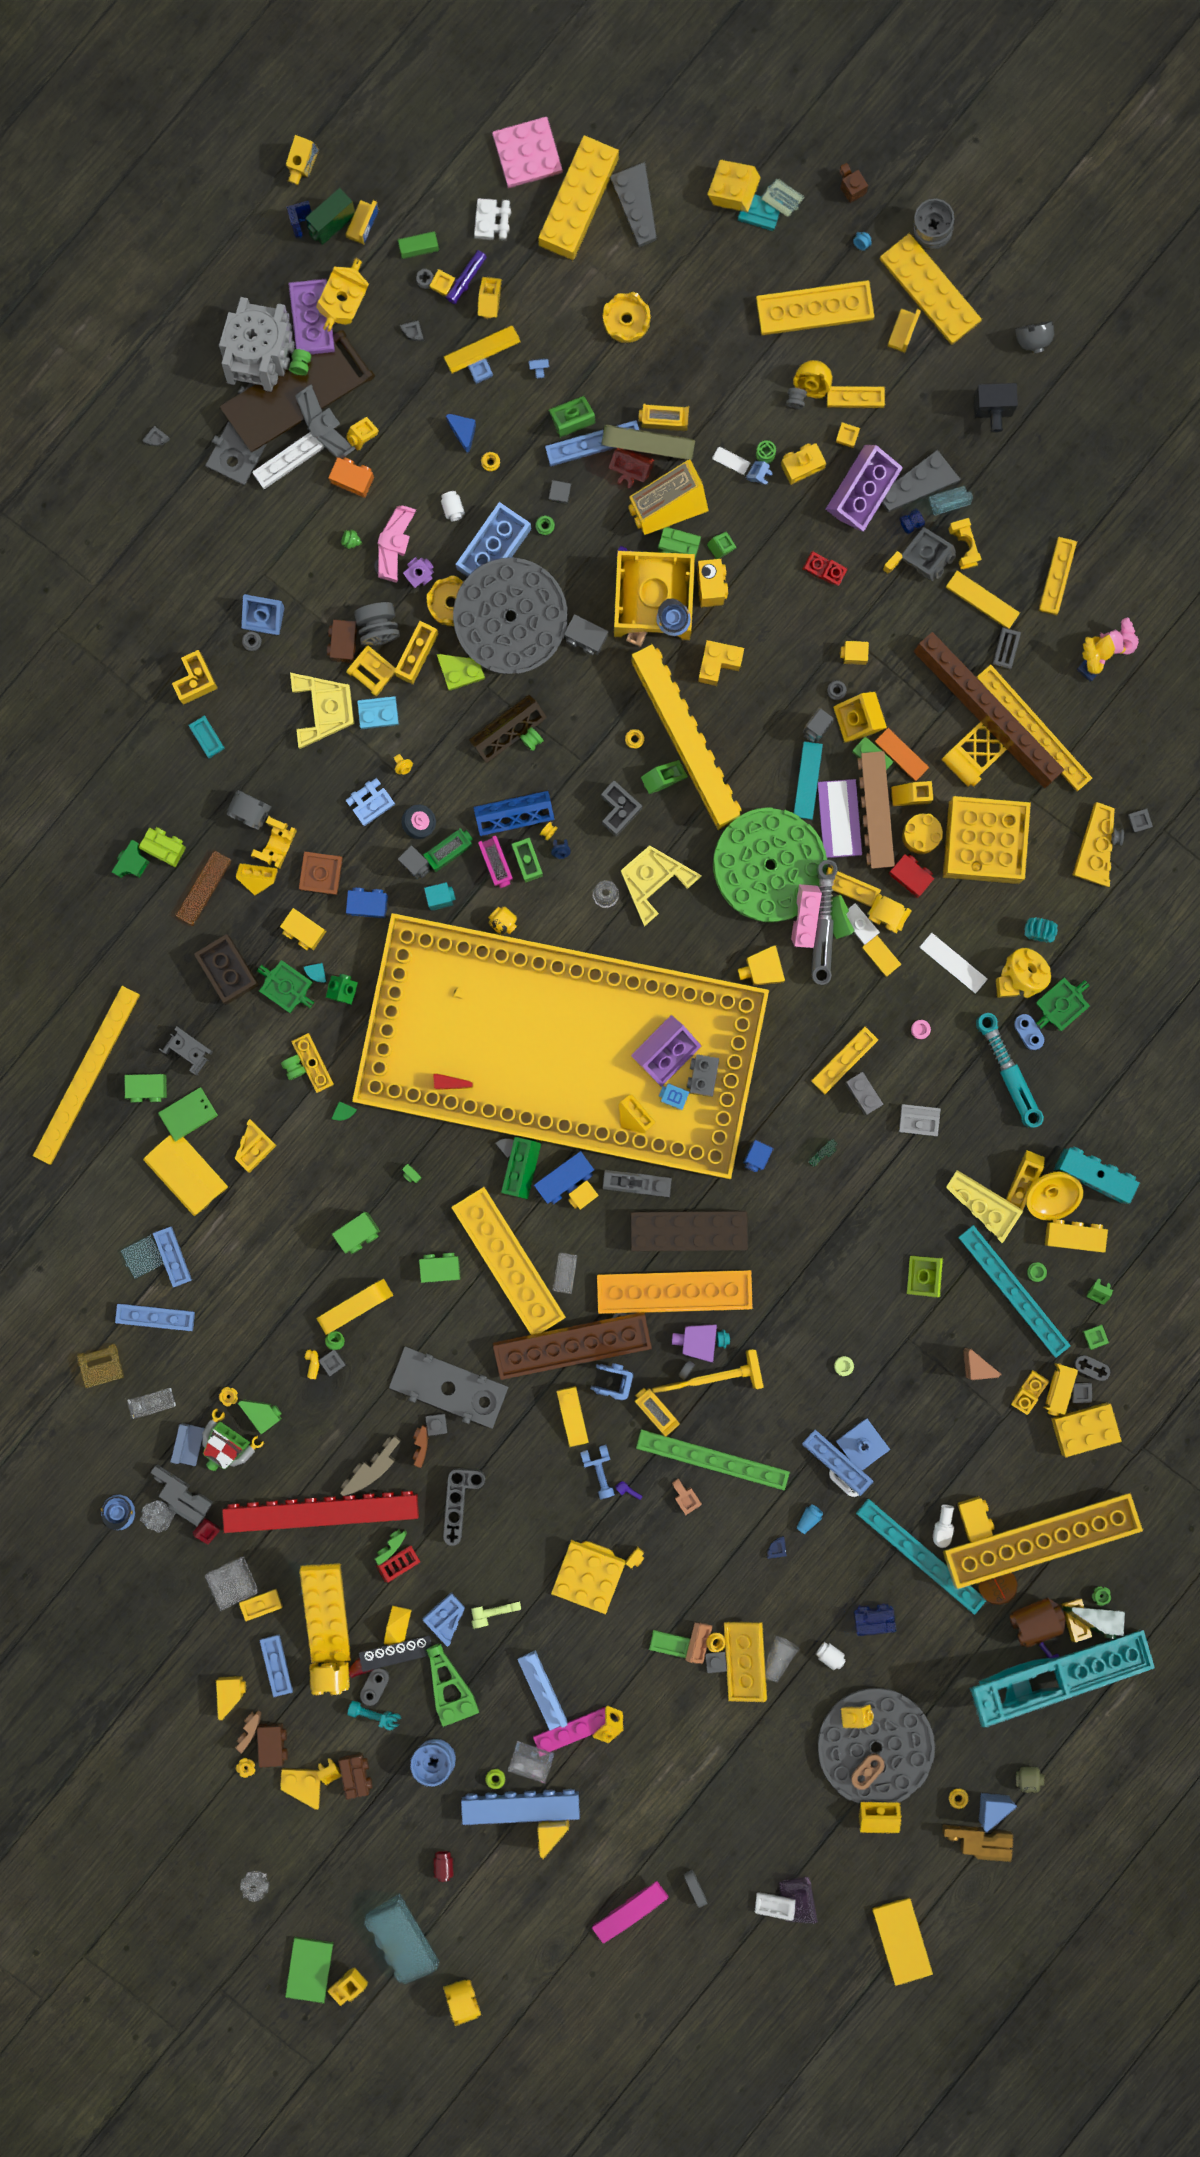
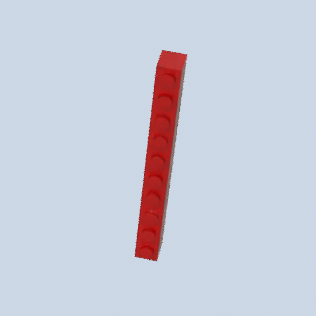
M401 1491V1495H394L393 1492H384L382 1496L374 1497V1493L363 1494L362 1498H355V1495H345L343 1499H336V1496L324 1497V1500L317 1501L316 1498H305V1502H297V1499L285 1500L286 1503L278 1504L277 1500L266 1501V1505H259V1502H249L247 1506H239V1503H232L223 1509L224 1533L419 1518L418 1493L413 1494V1491Z

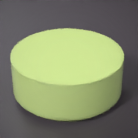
M841 1356L836 1359L834 1369L839 1375L847 1376L852 1373L854 1364L850 1358Z

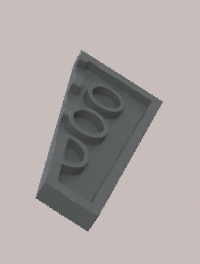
M644 162L610 176L611 183L638 247L656 241Z
M937 450L893 483L881 503L890 512L916 499H921L930 493L944 489L951 484L958 483L961 479Z

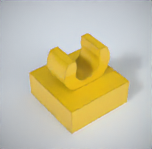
M330 1758L327 1759L329 1762L328 1767L324 1768L321 1763L318 1764L320 1771L317 1772L319 1780L325 1785L341 1777L340 1768Z

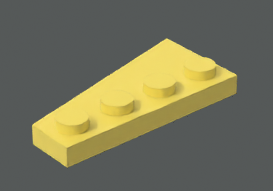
M956 1170L946 1187L963 1205H966L972 1211L971 1213L976 1218L978 1217L985 1224V1227L990 1232L992 1231L998 1237L1001 1243L1004 1242L1023 1212L1019 1207Z

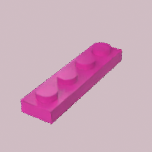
M605 1707L571 1720L563 1728L559 1726L533 1736L540 1756L594 1734L605 1724Z

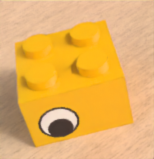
M721 559L698 561L697 576L701 607L724 605V600L727 599L728 585L723 581L726 576L725 564L722 565Z

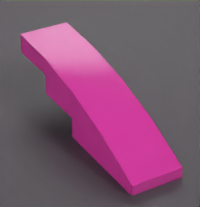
M656 1881L627 1899L624 1904L611 1911L607 1917L595 1923L592 1929L604 1944L664 1902L668 1895Z

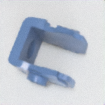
M612 1363V1366L596 1364V1368L623 1374L619 1392L597 1386H591V1389L596 1394L610 1395L620 1400L627 1399L633 1374L623 1369V1365Z

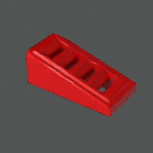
M433 1073L434 1088L436 1090L473 1087V1082Z
M410 1545L388 1558L382 1564L377 1565L376 1568L385 1583H388L420 1563V1560ZM408 1553L413 1562L409 1563L404 1554ZM399 1557H401V1559L403 1560L404 1564L406 1565L405 1567H402L401 1563L398 1560ZM394 1561V1563L396 1564L397 1568L399 1569L398 1571H395V1569H394V1567L392 1566L391 1562ZM386 1565L392 1573L391 1575H388L384 1567Z

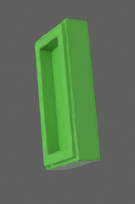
M653 1630L649 1650L686 1658L691 1638Z

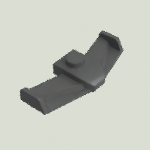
M311 384L295 395L308 426L307 429L337 458L342 459L356 448L334 429L340 423L330 408L322 412Z

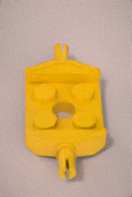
M354 259L351 268H333L316 305L318 311L326 317V323L323 326L325 331L327 326H329L327 331L330 332L335 322L344 325L352 322L369 285L358 272L362 264L361 260L357 264L358 259ZM343 295L346 298V301H339L337 299V296Z

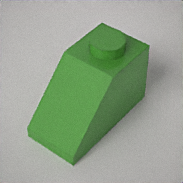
M678 760L655 767L643 775L641 779L648 793L651 794L687 778V775Z
M242 1400L238 1403L261 1434L282 1419L280 1417L281 1411L276 1405L272 1406L271 1403Z

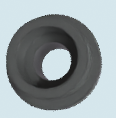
M248 632L243 636L242 644L247 650L255 651L261 646V637L256 632ZM255 639V644L250 645L249 640Z
M833 681L829 684L827 693L830 698L840 700L846 694V686L841 681ZM834 688H839V689H840V693H839V694L834 693L833 689H834Z

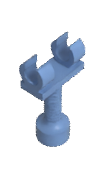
M606 1445L599 1447L602 1458L593 1461L590 1460L588 1450L581 1452L584 1467L594 1465L596 1468V1474L601 1485V1490L598 1491L600 1499L615 1495L613 1487L610 1488L606 1484L607 1480L601 1465L602 1462L610 1460Z

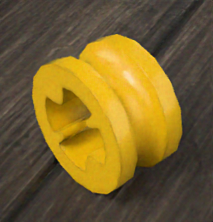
M549 822L541 831L540 836H545V840L548 841L558 827H553L552 822Z

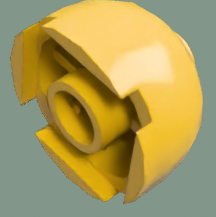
M807 361L798 368L793 384L795 388L805 390L808 397L822 398L825 396V393L830 391L832 373L829 367L820 361Z

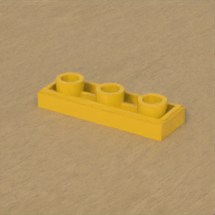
M307 1033L291 1041L316 1093L333 1086L334 1083L310 1034ZM311 1060L316 1061L314 1066H310L309 1062Z

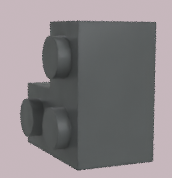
M613 781L601 794V798L613 808L602 821V825L617 837L642 810V805L616 781Z

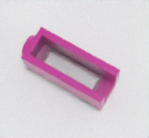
M493 836L492 839L478 842L495 887L499 885L500 888L510 885V881L513 878L497 837Z

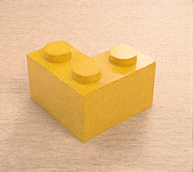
M707 640L698 682L717 686L720 668L739 671L744 648Z
M199 650L181 658L189 675L173 682L172 685L183 705L218 689Z

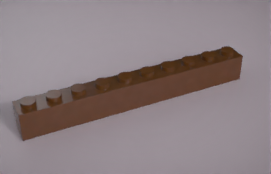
M933 632L918 644L914 653L1044 789L1065 770Z

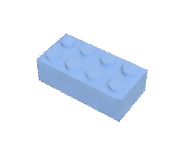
M499 502L456 563L457 570L468 577L476 568L489 561L512 557L530 532L531 523Z

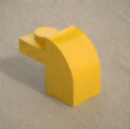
M354 1967L332 1985L328 1992L341 2006L347 2000L351 2001L360 1994L368 1982Z

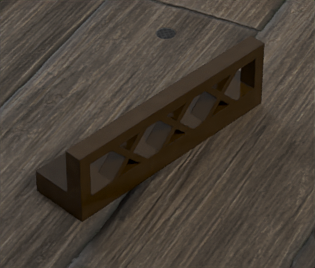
M527 695L471 737L469 741L482 759L488 763L520 739L522 735L528 733L530 727H536L547 717L538 703L530 695ZM537 710L540 716L534 720H529L530 714ZM524 723L520 731H514L515 725ZM503 734H508L507 740L504 743H500V737ZM487 746H493L492 752L488 755H485L482 751Z

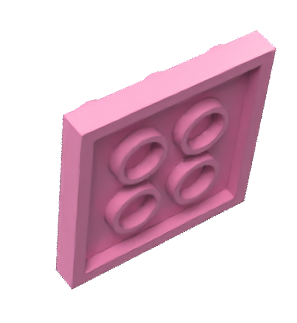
M547 117L493 132L508 188L562 173V167Z

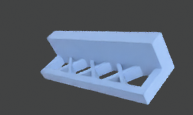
M534 1650L519 1657L517 1660L549 1730L559 1726L562 1728L567 1726L566 1716L536 1651Z

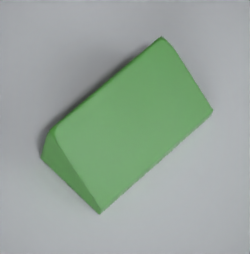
M435 232L398 239L402 259L439 251Z

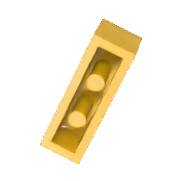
M419 621L394 671L396 677L414 684L438 636L436 628Z
M1053 1219V1223H1047L1045 1245L1105 1253L1108 1229H1102L1103 1225L1091 1224V1227H1083L1084 1223L1072 1222V1225H1066L1064 1220Z

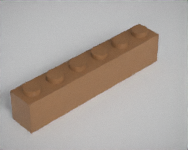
M884 751L861 753V758H858V769H862L863 777H859L860 789L864 788L865 796H861L862 808H866V815H863V825L868 828V834L864 835L865 846H869L870 853L866 854L867 865H871V869L894 867Z

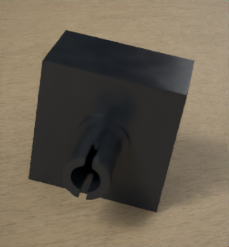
M1017 383L978 384L973 395L974 418H990L991 432L1003 431L1002 417L1013 416L1018 406Z

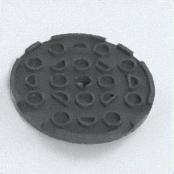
M499 558L479 566L464 580L455 598L453 624L462 648L475 662L498 673H523L542 665L558 649L566 632L567 604L559 584L544 568L525 559ZM509 610L515 612L516 616L513 621L505 619V614Z
M866 1688L848 1694L831 1708L820 1728L818 1756L826 1778L841 1795L860 1804L861 1802L898 1803L907 1799L925 1782L934 1761V1736L926 1716L912 1700L890 1689ZM871 1706V1711L873 1712L871 1725L865 1728H843L841 1708ZM875 1741L881 1744V1750L878 1752L871 1750V1745ZM868 1755H880L884 1761L883 1771L868 1788L863 1790L857 1789L851 1780L852 1773ZM871 1761L870 1765L873 1767L876 1766L877 1761ZM859 1775L857 1780L863 1781L864 1776Z

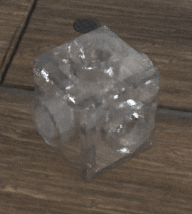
M157 1500L144 1506L140 1521L145 1523L147 1528L158 1533L168 1529L175 1512L169 1509L164 1502Z
M260 1871L248 1872L245 1879L241 1880L240 1891H243V1898H248L249 1901L263 1899L265 1893H268L269 1881H266L267 1874H263Z

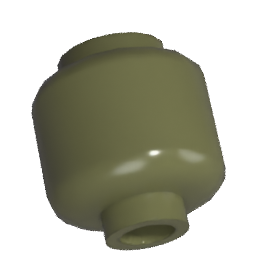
M1021 1767L1019 1772L1016 1771V1786L1020 1787L1022 1792L1037 1793L1040 1791V1786H1044V1774H1040L1038 1767Z

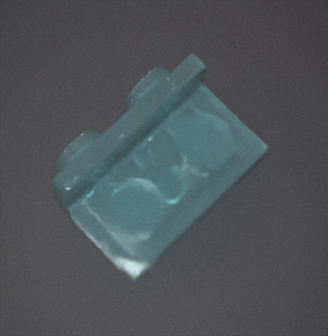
M965 486L929 497L934 515L970 505L973 500L971 491L967 492Z

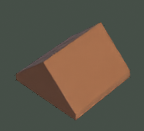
M965 1348L963 1350L966 1378L976 1380L997 1378L1001 1375L971 1349Z

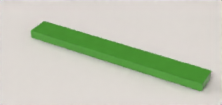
M642 1429L636 1449L781 1490H785L790 1473L787 1470Z

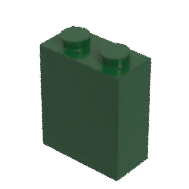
M341 188L336 190L306 217L308 224L306 227L310 231L308 234L315 242L319 241L322 245L354 217L353 202Z

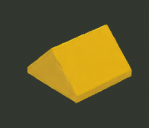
M569 1820L539 1821L538 1834L541 1858L548 1854L569 1829Z

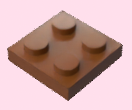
M304 851L299 890L337 895L343 857Z

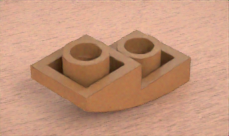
M259 1710L256 1714L251 1713L244 1720L247 1724L243 1729L248 1734L244 1732L237 1740L239 1744L236 1749L240 1753L245 1750L258 1728L261 1718Z

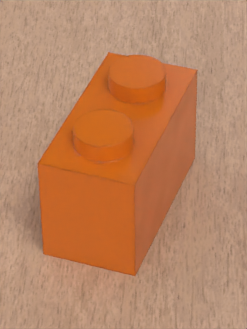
M337 458L329 476L331 484L364 498L374 479L370 468L364 465L360 467L354 465V462L348 458Z

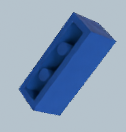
M755 1140L751 1143L742 1163L746 1164L745 1168L753 1172L763 1170L773 1148Z
M580 1151L534 1186L547 1204L550 1202L555 1204L562 1199V1193L565 1191L570 1193L578 1187L576 1183L581 1179L585 1182L593 1176L591 1172L594 1169Z

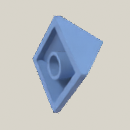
M244 594L242 629L279 635L285 608L282 601Z
M981 1793L979 1822L987 1832L1014 1810L1016 1805L1008 1795Z

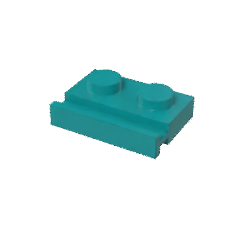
M754 195L749 211H740L738 221L774 231L780 211L764 201L763 197Z

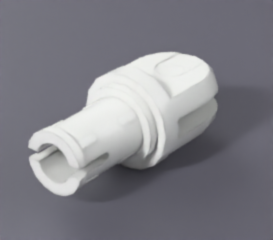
M950 1505L941 1506L940 1520L934 1526L933 1541L941 1548L949 1546L953 1537L954 1526L951 1524L954 1507Z

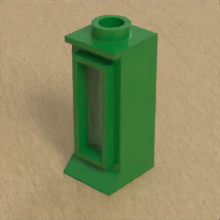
M459 828V830L423 854V856L436 873L472 847L470 841L473 839L467 830L463 832Z

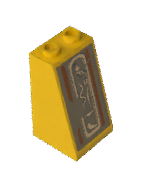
M691 460L685 461L629 497L631 505H628L632 516H636L634 518L638 529H642L644 535L708 511L703 484Z

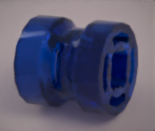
M918 509L912 510L908 516L903 515L899 517L900 524L906 534L912 533L914 528L925 526L923 516Z

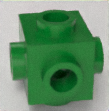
M340 974L339 977L331 976L325 998L352 1005L358 982L350 980L351 976Z

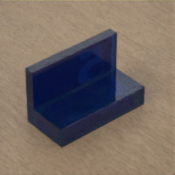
M309 201L287 206L296 238L303 236L299 222L306 220V217L312 213Z

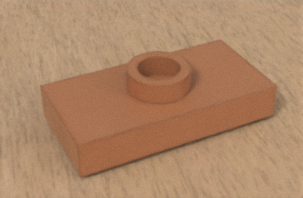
M704 1623L694 1624L686 1661L703 1664L707 1649L706 1640L711 1634L712 1625Z

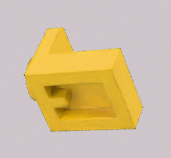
M365 417L350 427L346 438L359 451L365 442L378 434L379 430Z

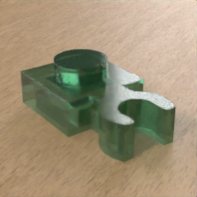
M834 1139L829 1140L808 1162L814 1167L826 1155L829 1158L836 1152L835 1146L838 1144Z

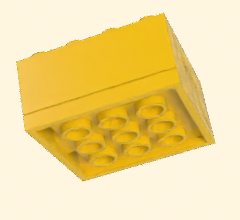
M953 796L948 804L943 878L1021 883L1025 879L1031 803Z

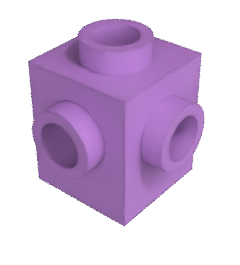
M415 557L407 564L409 568L403 572L405 577L416 588L419 584L425 585L433 579L431 574L434 573L432 570L434 566L427 558L424 560L421 557L418 560ZM418 568L422 570V574L418 573Z

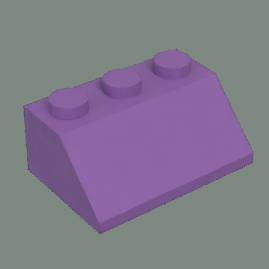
M671 1015L631 1057L662 1087L701 1045L685 1026Z

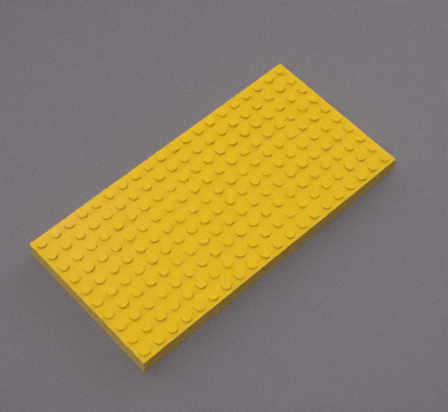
M392 913L352 1102L731 1179L769 990ZM458 987H460V991L466 994L464 999L457 996L453 997L454 991ZM671 1015L685 1026L700 1043L701 1047L663 1085L664 1087H667L669 1083L690 1092V1089L687 1088L688 1077L693 1075V1070L690 1069L691 1059L696 1058V1054L719 1058L713 1097L689 1093L682 1111L661 1102L662 1098L658 1096L662 1087L631 1057ZM433 1073L473 1082V1087L436 1090L434 1088ZM630 1094L633 1095L656 1122L644 1133L621 1128L619 1103Z

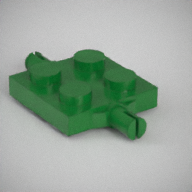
M282 960L271 971L263 965L260 968L265 972L258 968L257 972L266 977L265 983L259 992L290 1014L300 1003H303L309 1009L312 1006L306 1001L314 1005L315 1002L306 997L307 990L313 982Z
M1065 977L1035 1003L1044 1015L1036 1022V1025L1042 1029L1043 1026L1050 1022L1060 1032L1090 1007L1081 994L1089 987V984L1083 980L1081 984L1075 987Z

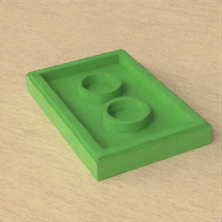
M300 1937L294 1938L286 1990L287 1998L325 2002L333 1942Z

